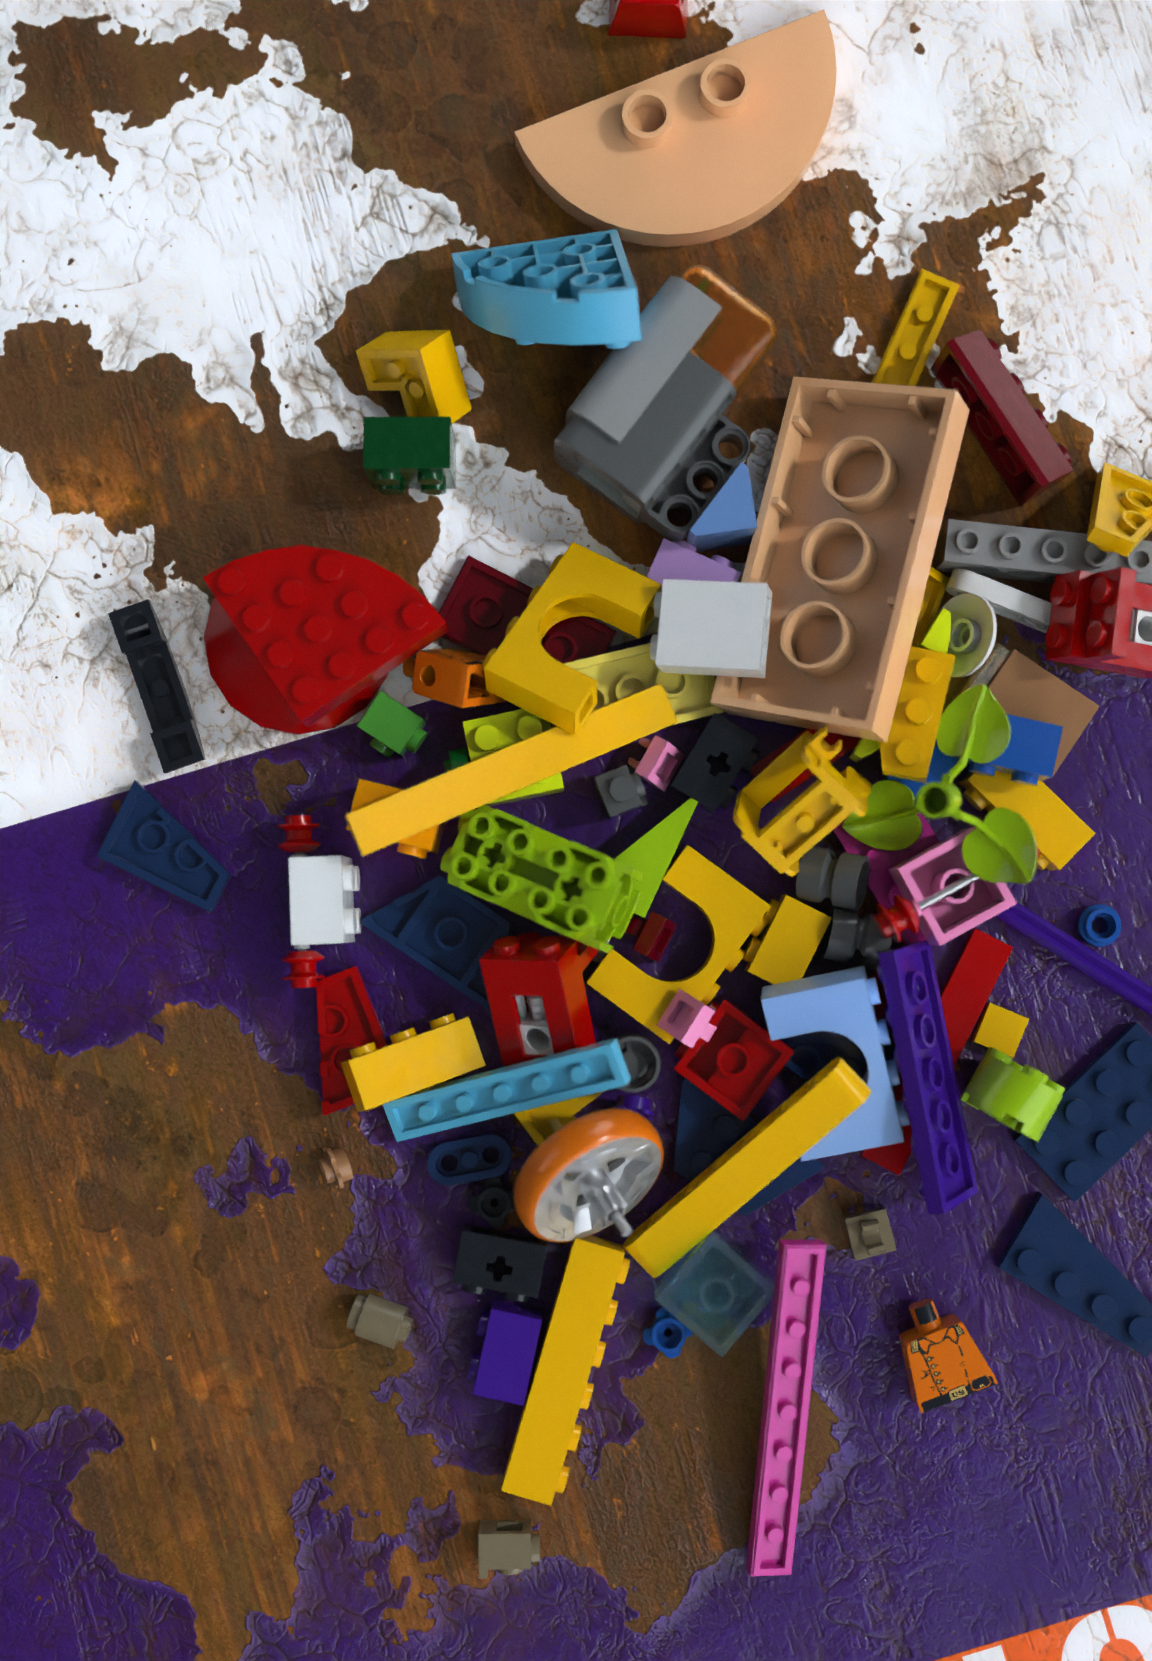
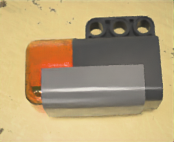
M703 265L690 266L679 277L670 276L639 315L642 340L631 341V344L625 348L612 349L567 410L566 424L554 440V460L567 473L633 522L639 525L641 522L643 524L646 523L671 541H680L688 537L689 530L739 464L745 462L750 451L749 437L726 416L766 364L778 337L777 323L768 311L712 269ZM725 442L732 443L738 448L740 455L734 459H727L720 454L718 446ZM697 476H706L713 481L714 490L702 493L694 487L692 481ZM673 509H680L688 515L689 523L683 527H676L668 521L667 513Z

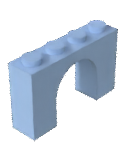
M859 966L762 987L761 1002L771 1041L817 1031L835 1032L852 1040L861 1049L867 1061L866 1072L862 1080L871 1088V1094L860 1107L801 1156V1161L904 1142L903 1126L910 1125L909 1115L904 1110L902 1100L897 1101L893 1086L901 1085L894 1059L887 1060L884 1046L890 1045L891 1041L886 1019L877 1020L874 1005L881 1003L876 978L867 979L865 967Z

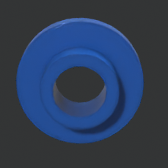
M1102 904L1092 905L1080 914L1077 923L1078 932L1081 938L1092 946H1108L1119 937L1121 920L1113 908ZM1098 917L1104 922V930L1099 934L1092 929V922Z

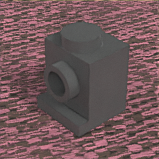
M624 765L594 777L595 785L609 820L648 805L643 783L633 767Z

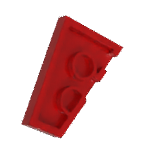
M358 965L317 981L318 1033H320L321 1050L320 1076L322 1078L323 1091L322 1117L355 1104L341 1066V1062L352 1059L349 1050L371 1042L375 1043L376 1049L388 1045Z

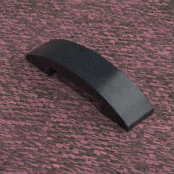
M147 599L108 613L121 652L128 659L153 731L150 735L163 772L166 774L206 760L186 689L151 601Z

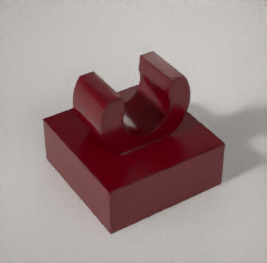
M652 911L647 922L632 916L626 932L638 938L633 950L660 962L676 930L677 924Z

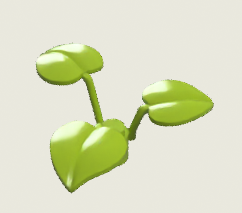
M978 684L965 690L948 705L941 715L936 737L938 748L945 755L960 756V759L947 774L942 776L941 782L927 783L919 790L916 806L914 794L908 786L895 780L879 781L871 785V794L868 795V812L863 817H859L852 812L844 821L843 829L852 837L868 846L896 851L910 847L921 837L923 827L917 814L922 813L929 818L952 816L954 819H960L977 828L966 835L962 844L963 860L967 868L974 875L993 883H1029L1035 874L1038 853L1035 836L1028 822L1017 812L1003 807L991 810L982 822L977 817L959 809L962 800L961 793L952 784L953 779L967 765L968 759L982 764L992 762L1004 753L1009 744L1011 736L1010 722L990 688L984 684Z

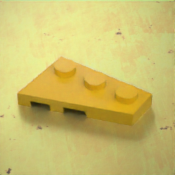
M1104 462L1096 476L1087 541L1094 543L1102 551L1115 552L1127 557L1152 531V481Z
M911 646L888 741H880L882 772L884 775L926 783L953 671L955 655Z

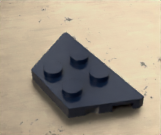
M438 875L361 920L360 924L491 1012L479 959L496 940L509 936L511 922L461 888L447 883V879L444 876Z
M683 1077L680 1086L681 1093L672 1168L678 1174L692 1181L759 1124V1122L749 1116L742 1121ZM801 1157L798 1158L737 1211L747 1216L821 1171L824 1164L817 1159L801 1161Z

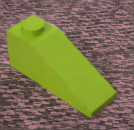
M692 798L688 799L615 858L616 861L643 873L642 883L634 880L633 889L640 891L639 902L634 914L645 918L698 801Z

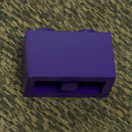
M493 1300L491 1312L482 1310L477 1337L485 1338L482 1354L473 1353L467 1378L475 1381L473 1395L524 1406L542 1323L543 1310Z

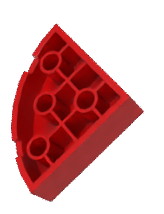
M291 547L265 550L233 560L202 577L294 713L308 727L418 653L419 650H422L450 631L447 622L426 597L399 575L366 558L334 549Z

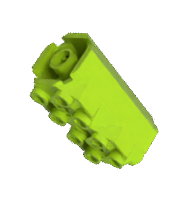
M487 805L480 806L476 810L473 809L461 815L458 823V836L453 847L447 849L441 860V870L448 873L447 883L605 953L611 951L614 946L607 944L608 940L612 936L620 939L624 935L637 907L640 891L633 889L634 880L642 883L643 873L574 841L571 842L538 828L525 820Z

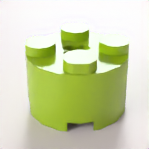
M989 1047L960 1100L977 1110H982L999 1123L1025 1137L1039 1142L1063 1097L1062 1094L1065 1088L1048 1079L1047 1075L1026 1064L1023 1067L1012 1061L1013 1059L1003 1052Z

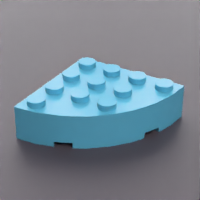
M617 229L451 253L458 301L462 312L474 324L489 332L515 339L519 345L535 343L561 345L605 344L610 349H621L629 346L631 341L642 340L637 288Z

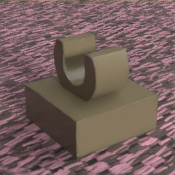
M884 1206L842 1216L855 1261L897 1250Z

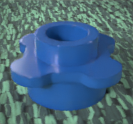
M663 1306L656 1310V1319L651 1327L644 1329L643 1339L647 1345H655L658 1350L664 1352L667 1358H676L680 1355V1348L684 1345L686 1338L693 1334V1330L689 1323L691 1325L692 1323L688 1319L680 1320L677 1316L673 1315L670 1307ZM665 1329H671L672 1334L666 1336L664 1334Z

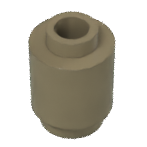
M369 1294L368 1297L358 1295L351 1308L346 1327L354 1330L355 1336L394 1349L398 1342L406 1343L414 1319L407 1316L409 1307Z

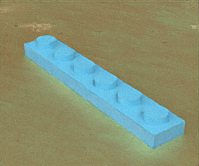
M614 1038L433 1085L382 1105L395 1139L399 1142L625 1086L631 1080L617 1039Z

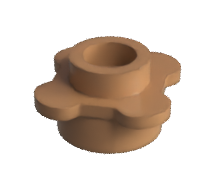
M327 1147L322 1148L324 1158L319 1159L318 1163L326 1184L333 1182L335 1188H344L343 1182L353 1179V1173L343 1147L333 1150Z

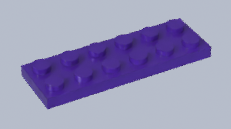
M922 940L879 952L877 972L880 982L884 985L888 1003L886 1006L887 1023L893 1029L896 1045L894 1061L902 1076L904 1087L902 1103L911 1123V1150L918 1160L920 1170L919 1192L921 1198L926 1202L928 1215L945 1214L977 1194L978 1188L932 949L927 940Z

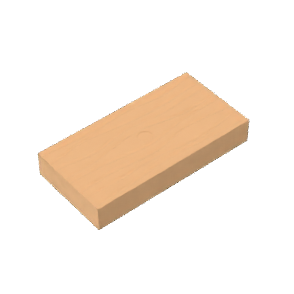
M793 377L756 521L757 529L752 537L741 582L767 583L772 592L765 678L717 676L710 703L729 715L814 730L827 726L828 732L881 742L888 741L969 414V408L957 390Z

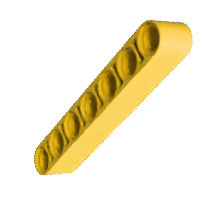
M841 1057L832 1060L637 1227L626 1239L623 1248L652 1278L660 1276L860 1107L871 1094V1088Z

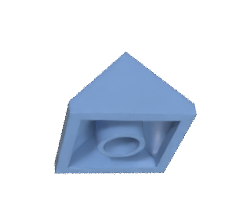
M743 462L739 464L689 530L687 542L693 547H697L696 552L750 544L757 529L749 467Z

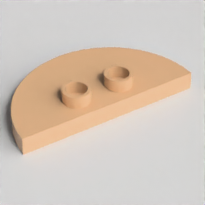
M823 9L514 132L516 148L535 181L557 205L572 217L596 231L617 229L622 241L660 247L690 246L717 240L738 232L767 215L784 201L806 174L820 148L832 111L837 75L835 46L825 10Z

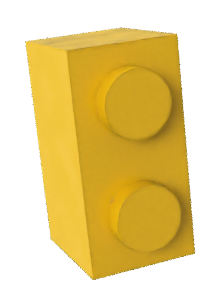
M781 895L779 901L771 899L769 902L771 906L764 916L769 922L760 939L752 937L742 960L748 962L744 969L745 971L772 985L803 978L832 917L788 895Z

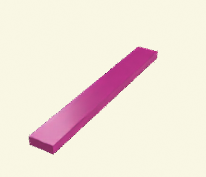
M779 1240L746 1570L750 1576L791 1575L826 1253V1244L822 1240Z

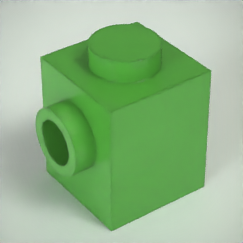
M382 691L379 692L357 725L363 732L373 737L369 745L388 758H391L394 752L403 758L408 751L414 754L427 736V732L423 730L427 724L425 720Z

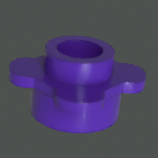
M619 1095L617 1096L616 1106H612V1108L635 1111L648 1119V1121H652L654 1112L650 1110L651 1100L644 1097Z

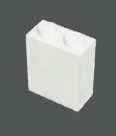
M663 579L662 592H656L654 599L655 618H659L658 634H653L651 637V660H656L655 665L663 673L765 678L772 592L768 584Z

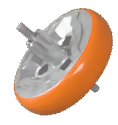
M622 1108L595 1111L577 1118L563 1127L557 1118L551 1119L548 1125L553 1134L543 1141L529 1156L515 1182L514 1206L522 1224L533 1235L549 1242L574 1241L575 1238H585L609 1227L613 1223H615L624 1237L629 1236L633 1230L624 1216L650 1191L663 1165L664 1149L657 1130L648 1119L639 1113Z

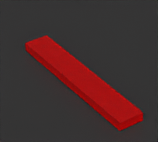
M972 928L940 992L954 1066L1014 948L976 928ZM901 1072L899 1074L901 1085L893 1086L897 1101L902 1100L904 1091ZM911 1123L908 1126H903L904 1142L861 1150L860 1155L900 1176L912 1152L910 1143L912 1135Z

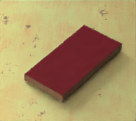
M468 555L438 612L447 622L450 629L441 637L470 652L487 655L492 648L498 649L503 642L510 621L515 616L520 617L534 588ZM571 617L551 627L544 635L541 645L552 658L564 664L606 654L617 631L591 617Z

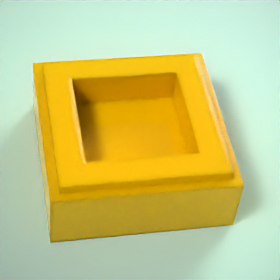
M986 1002L971 1041L987 1048L993 1047L1014 1058L1029 1018L993 1003Z

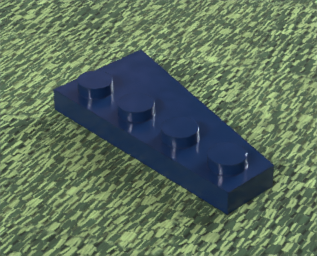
M1038 1192L995 1265L1128 1347L1148 1357L1152 1350V1303L1043 1194Z

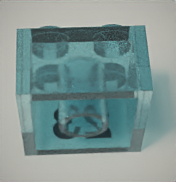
M714 1229L682 1256L653 1290L655 1300L717 1354L723 1357L774 1297L775 1282Z

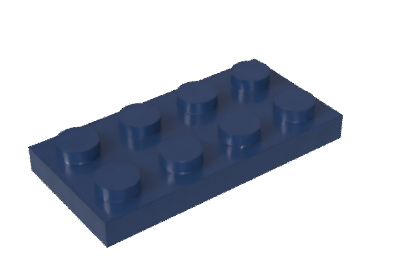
M1131 1022L1064 1087L1063 1097L1039 1142L1029 1139L1020 1133L1012 1137V1140L1074 1203L1152 1129V1037L1137 1022Z

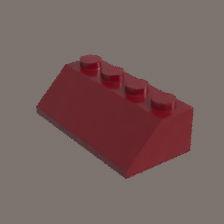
M980 329L947 342L930 370L943 389L958 391L969 408L966 425L1022 507L1061 482L1073 471L1070 465L1071 457L1066 448L1059 442L1055 443L1047 430L1048 423L1043 413L1038 408H1032L1024 396L1025 389L1019 377L1014 373H1009L1002 363V354L998 345L993 339L986 338Z

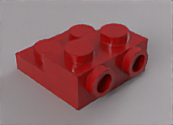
M726 998L721 1005L713 1001L709 1008L715 1011L709 1023L717 1027L709 1042L699 1037L693 1048L682 1043L674 1054L680 1060L674 1070L744 1121L795 1050L780 1039L771 1041L769 1031L761 1026V1023Z

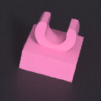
M656 735L652 741L647 738H640L638 743L647 749L641 761L630 757L627 762L641 778L665 792L685 755L670 742Z
M681 989L677 991L657 1023L658 1027L690 1048H693L699 1037L709 1042L717 1027L709 1023L715 1011Z

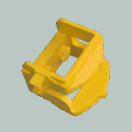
M827 726L820 728L813 735L808 730L804 732L737 794L733 820L742 831L741 837L780 874L785 872L792 877L796 875L799 871L800 858L852 812L859 817H863L868 812V795L871 794V782L852 767L848 766L839 773L830 764V760L841 750L842 740H838L836 744L830 746L823 739L828 732ZM809 768L819 779L765 827L760 829L761 809L804 770Z

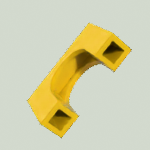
M572 542L564 555L559 554L556 556L551 564L549 576L543 585H537L532 590L527 601V607L520 617L515 616L510 621L505 632V639L498 649L492 648L485 657L482 667L485 674L486 691L576 735L597 704V680L552 658L541 645L544 635L551 627L562 620L585 616L602 620L640 639L655 617L656 592H661L662 584Z
M689 845L684 847L665 873L662 881L698 907L706 917L710 926L712 940L710 952L704 964L695 973L686 978L665 981L649 976L614 949H611L586 981L588 985L668 1044L675 1037L658 1027L657 1023L677 991L681 989L707 1006L721 987L715 981L724 969L732 972L746 952L740 948L750 934L757 938L768 924L769 920L765 919L764 916L771 906Z

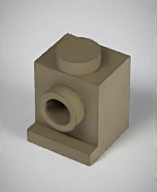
M532 1519L480 1521L478 1533L479 1579H487L489 1570H497L498 1573L503 1575H516L521 1573L523 1569H531V1562H540V1534H532Z

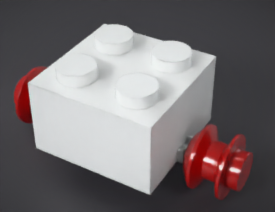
M311 815L285 816V824L277 825V828L286 831V840L277 844V847L286 853H295L288 857L291 945H294V949H298V951H290L281 958V961L290 964V973L282 977V980H291V988L317 987V979L325 978V975L316 972V963L325 959V956L316 950L307 951L311 944L355 942V934L361 933L362 924H360L362 920L360 908H354L353 891L360 890L359 866H353L352 858L342 855L307 857V854H304L306 852H313L321 845L320 842L312 839V830L319 827L320 824L311 823Z

